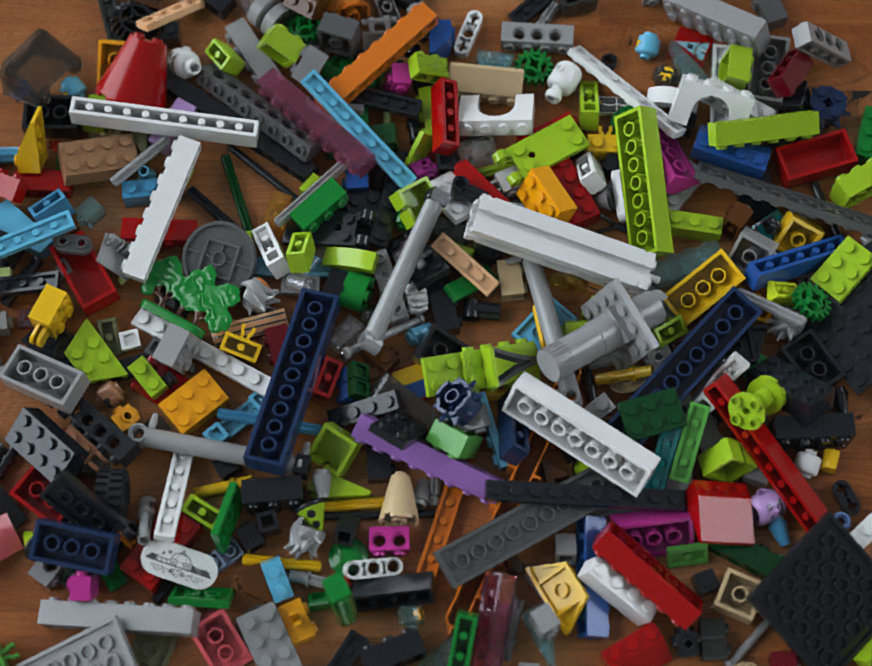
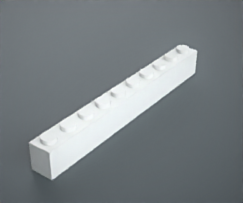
M72 96L69 109L72 124L170 137H179L181 135L193 140L257 148L259 136L258 120Z

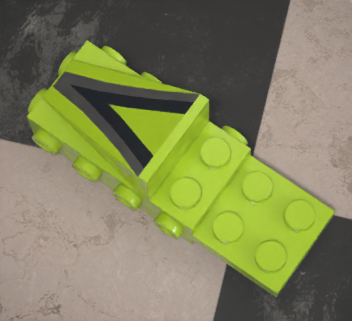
M527 338L516 339V344H509V341L497 342V347H492L490 343L480 345V349L474 350L473 346L462 348V352L420 358L426 397L436 396V392L441 385L448 380L453 382L458 377H461L468 384L476 380L473 389L477 393H480V389L486 388L487 392L495 391L502 385H504L505 389L512 388L513 384L524 372L529 373L536 379H540L541 369L537 362V347L534 341L527 342Z

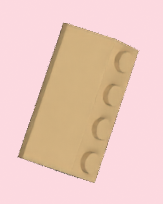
M451 62L449 79L458 83V101H460L461 95H479L480 102H486L491 105L505 104L514 107L516 94H522L524 69Z

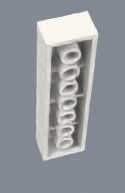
M524 372L513 384L502 408L503 412L635 497L645 487L661 459L527 372Z

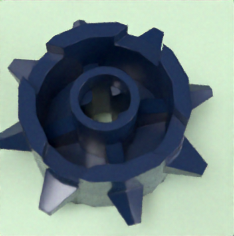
M820 86L817 89L811 88L812 95L809 99L807 111H819V118L825 120L820 130L829 129L831 126L839 129L841 127V117L851 115V113L845 110L848 97L845 96L843 91L832 86Z
M458 377L455 381L450 382L448 380L440 386L436 392L437 401L433 405V408L442 414L439 422L447 419L454 426L458 424L465 426L476 416L482 408L480 400L482 394L477 393L473 389L476 380L468 384L461 377Z

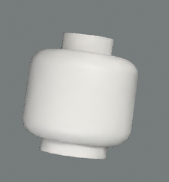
M807 448L805 452L799 451L797 453L794 465L804 478L811 479V477L817 476L822 460L816 456V451Z

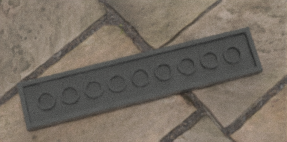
M703 161L698 163L693 178H696L700 183H711L722 190L727 188L733 190L737 195L745 194L751 196L753 200H764L770 202L769 204L774 207H786L790 212H801L811 219L820 218L827 224H838L846 230H857L864 236L872 237L871 215Z
M590 467L560 483L620 487ZM523 503L440 548L433 555L452 589H455L599 508Z

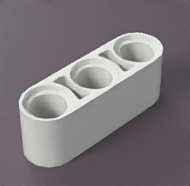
M396 557L352 560L344 564L342 571L344 576L349 579L395 576L403 570V563ZM390 561H395L397 564L394 572L388 569ZM372 562L377 565V571L373 574L368 571V566ZM352 564L357 567V573L353 576L348 573V568Z

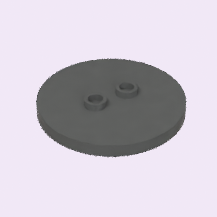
M213 221L200 226L189 236L183 248L182 267L185 276L188 277L193 270H203L204 267L212 264L217 273L214 282L216 286L228 283L237 286L241 291L245 288V286L241 285V282L250 280L257 267V251L252 238L241 227L226 221Z

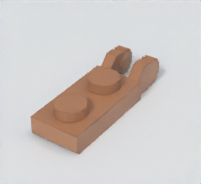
M72 425L65 431L89 452L84 462L85 466L88 465L98 474L99 467L91 461L97 457L103 464L107 465L109 463L106 457L100 453L99 449Z

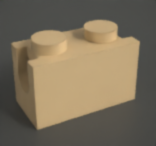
M506 259L497 260L496 269L498 281L500 282L501 302L524 300V295L528 293L527 282H523L522 275H525L523 264L519 262L507 265Z

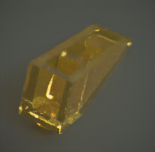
M274 190L266 206L260 226L268 222L277 239L283 226L278 227L274 222V218L293 202L292 196Z

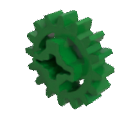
M295 12V17L289 16L290 21H286L288 32L302 38L306 46L309 45V42L315 44V39H318L317 28L321 20H311Z
M531 48L529 53L524 50L523 55L519 54L518 60H515L514 68L524 69L523 83L526 81L528 87L531 83L535 87H537V83L544 85V80L547 81L553 71L554 64L551 63V57L546 58L547 52L541 54L540 49L534 52L533 48Z
M802 282L791 294V297H793L791 303L796 305L793 309L799 310L798 314H803L807 319L810 318L811 322L816 320L820 322L832 310L829 306L832 302L827 300L829 295L823 293V288L819 290L818 284L812 286L811 282L807 284Z

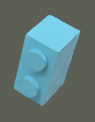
M277 555L260 562L274 602L277 603L293 597L294 594L280 556Z

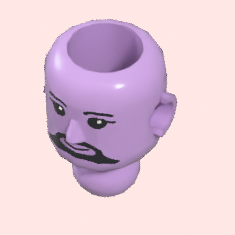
M759 489L755 495L751 496L753 523L756 525L765 526L784 515L787 505L774 489Z

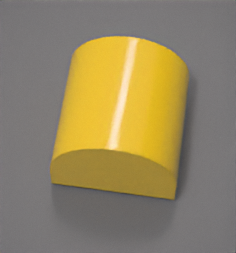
M825 449L820 470L834 475L840 452L834 449Z

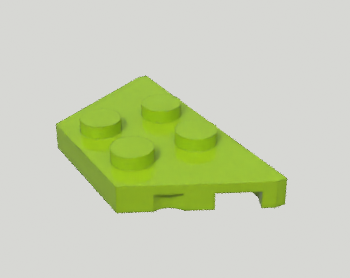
M85 319L64 352L73 367L84 372L91 381L90 384L98 381H109L112 378L129 377L90 321Z

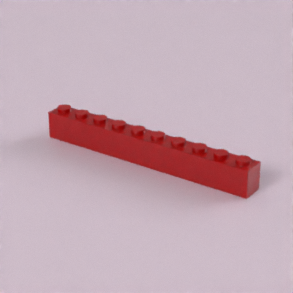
M725 373L702 391L807 533L828 511L764 423L756 430H745L731 423L728 404L731 397L741 391L730 376Z

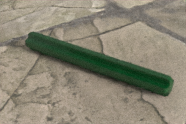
M229 154L221 155L220 159L242 227L245 231H252L254 228Z

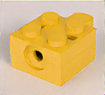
M46 283L28 315L34 326V330L29 338L30 344H36L37 347L42 348L49 336L56 339L63 332L67 318H70L74 312V305L67 292Z

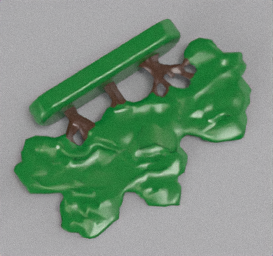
M172 255L164 260L155 261L146 284L142 283L140 287L141 293L144 295L156 293L159 302L155 304L147 299H143L139 306L165 321L191 332L202 340L205 331L196 326L200 321H205L210 332L213 334L219 333L221 330H228L233 319L227 308L240 302V289L228 283L216 286L214 282L217 273L212 264L204 267L203 270H193L188 277H185L182 273L181 262L176 255ZM155 286L158 287L157 292L154 290ZM161 286L166 288L165 297H162L163 293L160 294ZM174 298L180 302V307L175 314L164 309L166 300ZM182 311L195 312L192 323L180 317ZM206 312V315L201 317L202 313Z

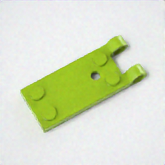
M568 115L516 144L496 151L492 155V159L498 166L510 159L512 160L518 171L511 173L506 180L511 188H514L523 183L532 168L548 165L551 168L588 148L590 143L571 115ZM529 153H534L535 157L530 158L528 155Z

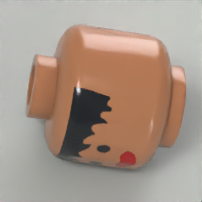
M109 380L97 389L98 397L95 399L102 408L105 406L108 409H113L124 401V394L126 392L118 381Z

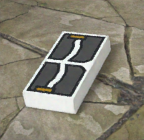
M599 97V116H613L614 112L618 109L630 105L625 103V100L621 97Z

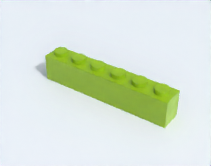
M812 110L708 123V142L710 146H715L717 150L727 149L728 145H733V147H744V143L761 145L762 141L777 143L779 139L783 138L784 141H793L801 136V139L813 138L815 134H820L819 111Z

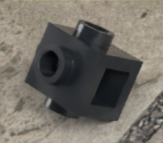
M693 625L689 626L686 630L682 627L673 628V635L670 636L672 648H675L679 658L700 655L698 645L701 644L700 632H697Z

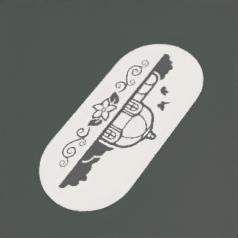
M153 540L143 548L141 553V562L147 572L193 589L208 588L215 582L218 575L217 564L211 556L170 541Z

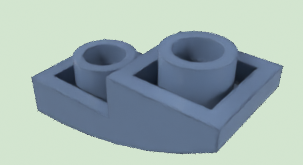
M233 537L225 554L219 553L215 549L209 556L215 560L219 574L240 560L243 554L247 553L239 541Z

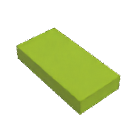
M421 130L419 131L404 162L405 165L409 166V164L427 157L432 147V135Z

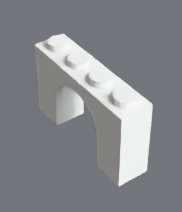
M688 73V75L683 74L669 112V121L687 125L693 106L698 100L706 96L719 97L727 104L729 110L726 120L749 118L755 103V97L748 90L738 91L728 84L723 86L716 84L717 82L712 79L702 80L692 73Z
M516 94L514 108L509 113L500 116H488L481 113L479 95H461L459 105V136L533 135L535 115L534 94Z

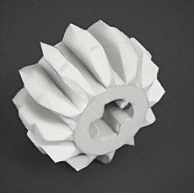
M412 283L408 284L404 293L407 311L415 315L425 313L429 303L426 288L418 291Z

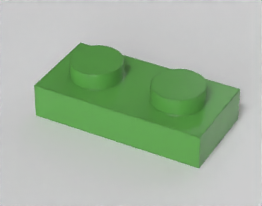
M706 543L666 547L667 565L669 568L708 563V545Z

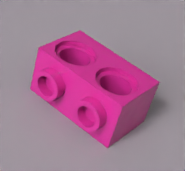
M409 526L369 527L370 555L382 558L386 557V554H394V557H405L406 554H410ZM381 538L385 541V544L378 547L374 544L375 540ZM397 538H402L405 540V543L402 546H397L394 544V541Z

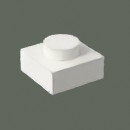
M137 328L118 333L123 353L142 348Z

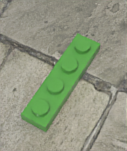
M691 401L686 417L687 426L683 427L670 472V479L689 484L710 412V406Z

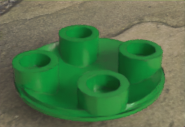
M358 539L355 540L352 548L334 543L328 555L331 568L336 573L341 571L342 575H344L342 569L346 562L368 559L367 548ZM354 564L348 568V573L351 576L357 573V567Z

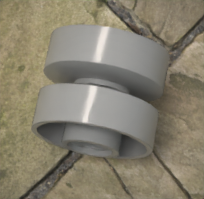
M255 0L248 11L247 20L265 34L276 23L286 27V21H290L289 16L295 17V11L284 6L282 0Z

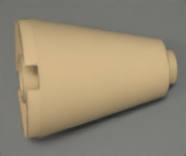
M397 471L390 477L379 515V523L385 522V526H408L413 524V527L419 524L411 477L404 471Z

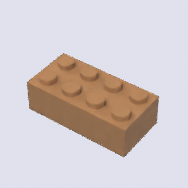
M132 133L58 143L57 157L65 186L110 180L113 175L138 156ZM138 170L130 177L138 176Z

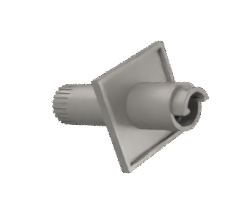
M618 278L612 280L580 307L584 317L589 322L538 350L537 361L542 373L550 381L557 382L607 354L611 356L616 368L619 370L628 369L660 346L651 329L665 321V309L662 301L668 297L663 291L655 289L643 291L630 298Z

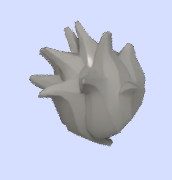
M253 277L250 280L241 282V285L247 287L243 294V308L248 311L249 316L251 312L263 314L266 311L276 310L271 305L281 301L274 298L275 295L281 293L278 289H271L267 282L260 277Z
M786 305L783 306V307H785V308H787V309H789V310H791V311H794V312H796V313H799V311H795V310H794L793 308H791V307H788V306H786ZM774 314L772 319H766L767 322H770V328L766 333H771L774 338H777L776 341H792L805 328V326L800 327Z
M301 516L292 524L290 541L284 549H287L290 555L295 554L294 559L296 560L304 552L309 553L311 560H313L314 556L318 558L317 549L325 538V531L313 529Z

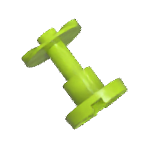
M761 375L754 379L748 385L747 392H740L731 397L728 404L731 423L745 430L758 429L764 423L766 415L777 413L785 405L786 391L784 387L781 388L777 383L778 380L768 375Z

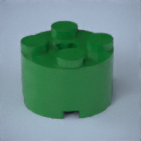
M349 271L343 284V292H341L339 297L341 307L365 314L368 307L367 301H371L374 290L371 289L375 285L376 278L356 271Z

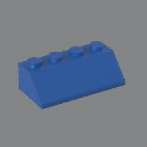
M701 124L690 157L761 180L770 158L771 147L763 144L750 145V143H744V147L728 145L727 149L717 150L715 146L709 145L708 126Z

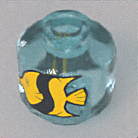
M422 605L397 608L399 626L402 628L412 627V629L417 628L419 630V626L425 621Z

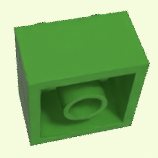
M435 419L426 441L432 443V448L448 452L447 456L454 460H458V458L466 460L474 459L484 437L475 434V432H467L445 419L439 422V419Z

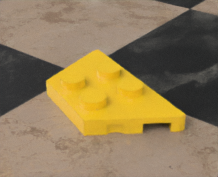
M565 561L524 568L544 602H548L561 623L560 628L565 635L570 634L590 596L577 578L569 562Z

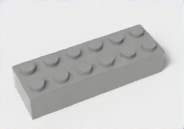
M662 0L667 17L671 21H678L687 28L692 27L701 34H708L715 40L724 41L730 46L735 44L752 48V55L760 57L771 41L767 20L720 0Z

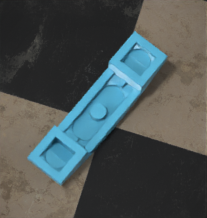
M253 392L248 396V400L239 406L236 411L258 414L264 397ZM222 420L219 423L217 421L205 430L202 435L207 439L227 442L250 424Z

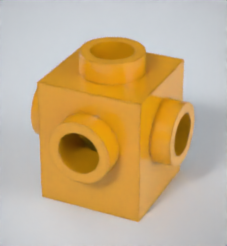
M129 404L124 407L118 406L112 411L113 416L109 418L124 433L128 432L130 426L141 419L138 411Z

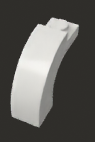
M736 351L726 360H721L699 385L691 401L710 406V412H712L715 407L702 390L725 373L734 381L749 368L750 363Z

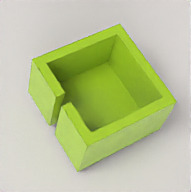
M276 23L266 31L256 48L286 69L297 61L306 44L303 43V39L299 36L289 33L287 27Z
M731 44L720 60L718 79L740 91L745 90L747 83H750L752 79L750 69L754 63L753 49Z
M427 176L397 190L389 197L396 212H401L399 217L406 230L414 226L424 204L423 198L427 190L433 187Z
M333 421L326 422L310 447L309 455H311L313 462L319 466L324 465V469H329L330 473L338 478L345 476L362 444L354 441L351 433Z
M728 437L721 439L719 443L707 448L702 454L697 456L703 477L718 482H735L758 467L743 445Z

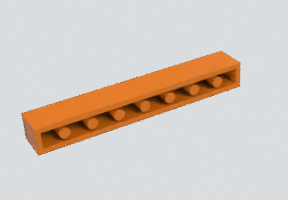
M423 1L419 5L413 6L410 13L405 17H401L393 28L387 29L378 41H374L367 51L360 53L351 65L349 64L343 69L340 75L333 77L329 81V85L349 104L391 66V63H395L439 24L437 15ZM314 98L316 105H317L330 119H332L333 117H332V116L323 108V106Z

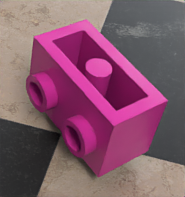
M391 63L383 84V91L407 96L411 85L408 63Z
M77 570L76 573L72 574L67 580V591H70L69 601H91L98 596L99 574Z

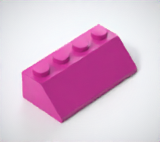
M658 127L666 193L677 194L699 184L700 182L693 178L695 170L677 139L668 137Z
M685 505L684 512L642 510L609 515L610 521L613 520L652 556L667 555L666 547L694 543V525L687 505Z

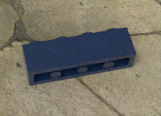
M510 388L497 401L499 459L517 466L530 453L529 428L502 411L512 389Z

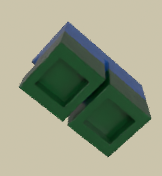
M353 360L341 369L340 377L336 382V385L340 388V394L337 396L338 404L347 405L370 397L369 365Z

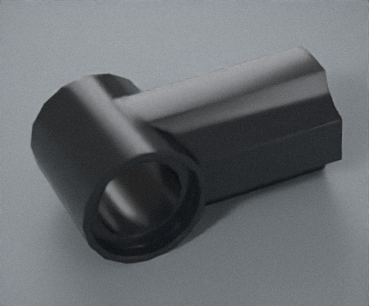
M464 176L453 178L450 195L456 201L467 200L473 203L483 193L489 194V192L469 184V180Z
M476 298L464 299L462 318L469 322H476L480 319L500 321L501 304L481 302Z

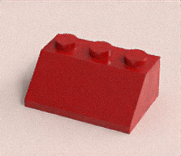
M653 620L608 647L599 655L605 666H663L673 660L666 641Z

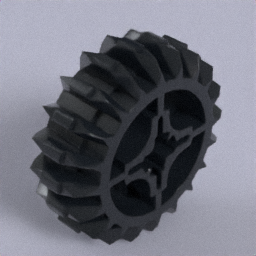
M129 0L126 4L122 2L112 12L110 21L112 32H115V37H120L121 41H126L130 33L135 31L145 34L146 39L152 40L158 34L159 27L149 32L142 31V29L137 27L136 21L155 13V10L150 11L149 6H143V2L137 4L136 0L133 3Z

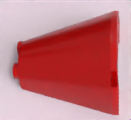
M140 32L130 33L97 83L95 92L99 96L104 94L107 101L167 108V44H164L163 40L154 37L152 40L146 39L145 34Z

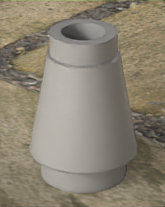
M329 469L313 470L314 475H312L317 498H329L332 474H330Z
M418 479L414 489L418 510H424L429 505L430 482L426 479Z

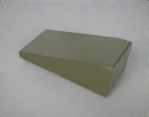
M117 317L96 320L99 335L114 356L122 355Z

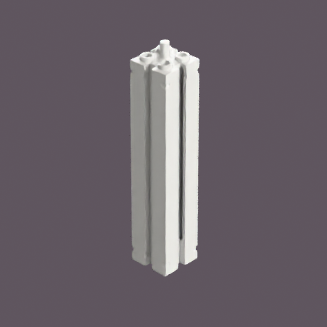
M484 193L473 202L469 215L470 219L463 236L465 239L474 240L476 243L604 287L612 280L618 278L628 295L633 297L638 295L639 292L647 291L652 282L656 284L660 282L659 276L650 274V271L653 272L657 264L655 253L646 252L644 249L499 198H492Z

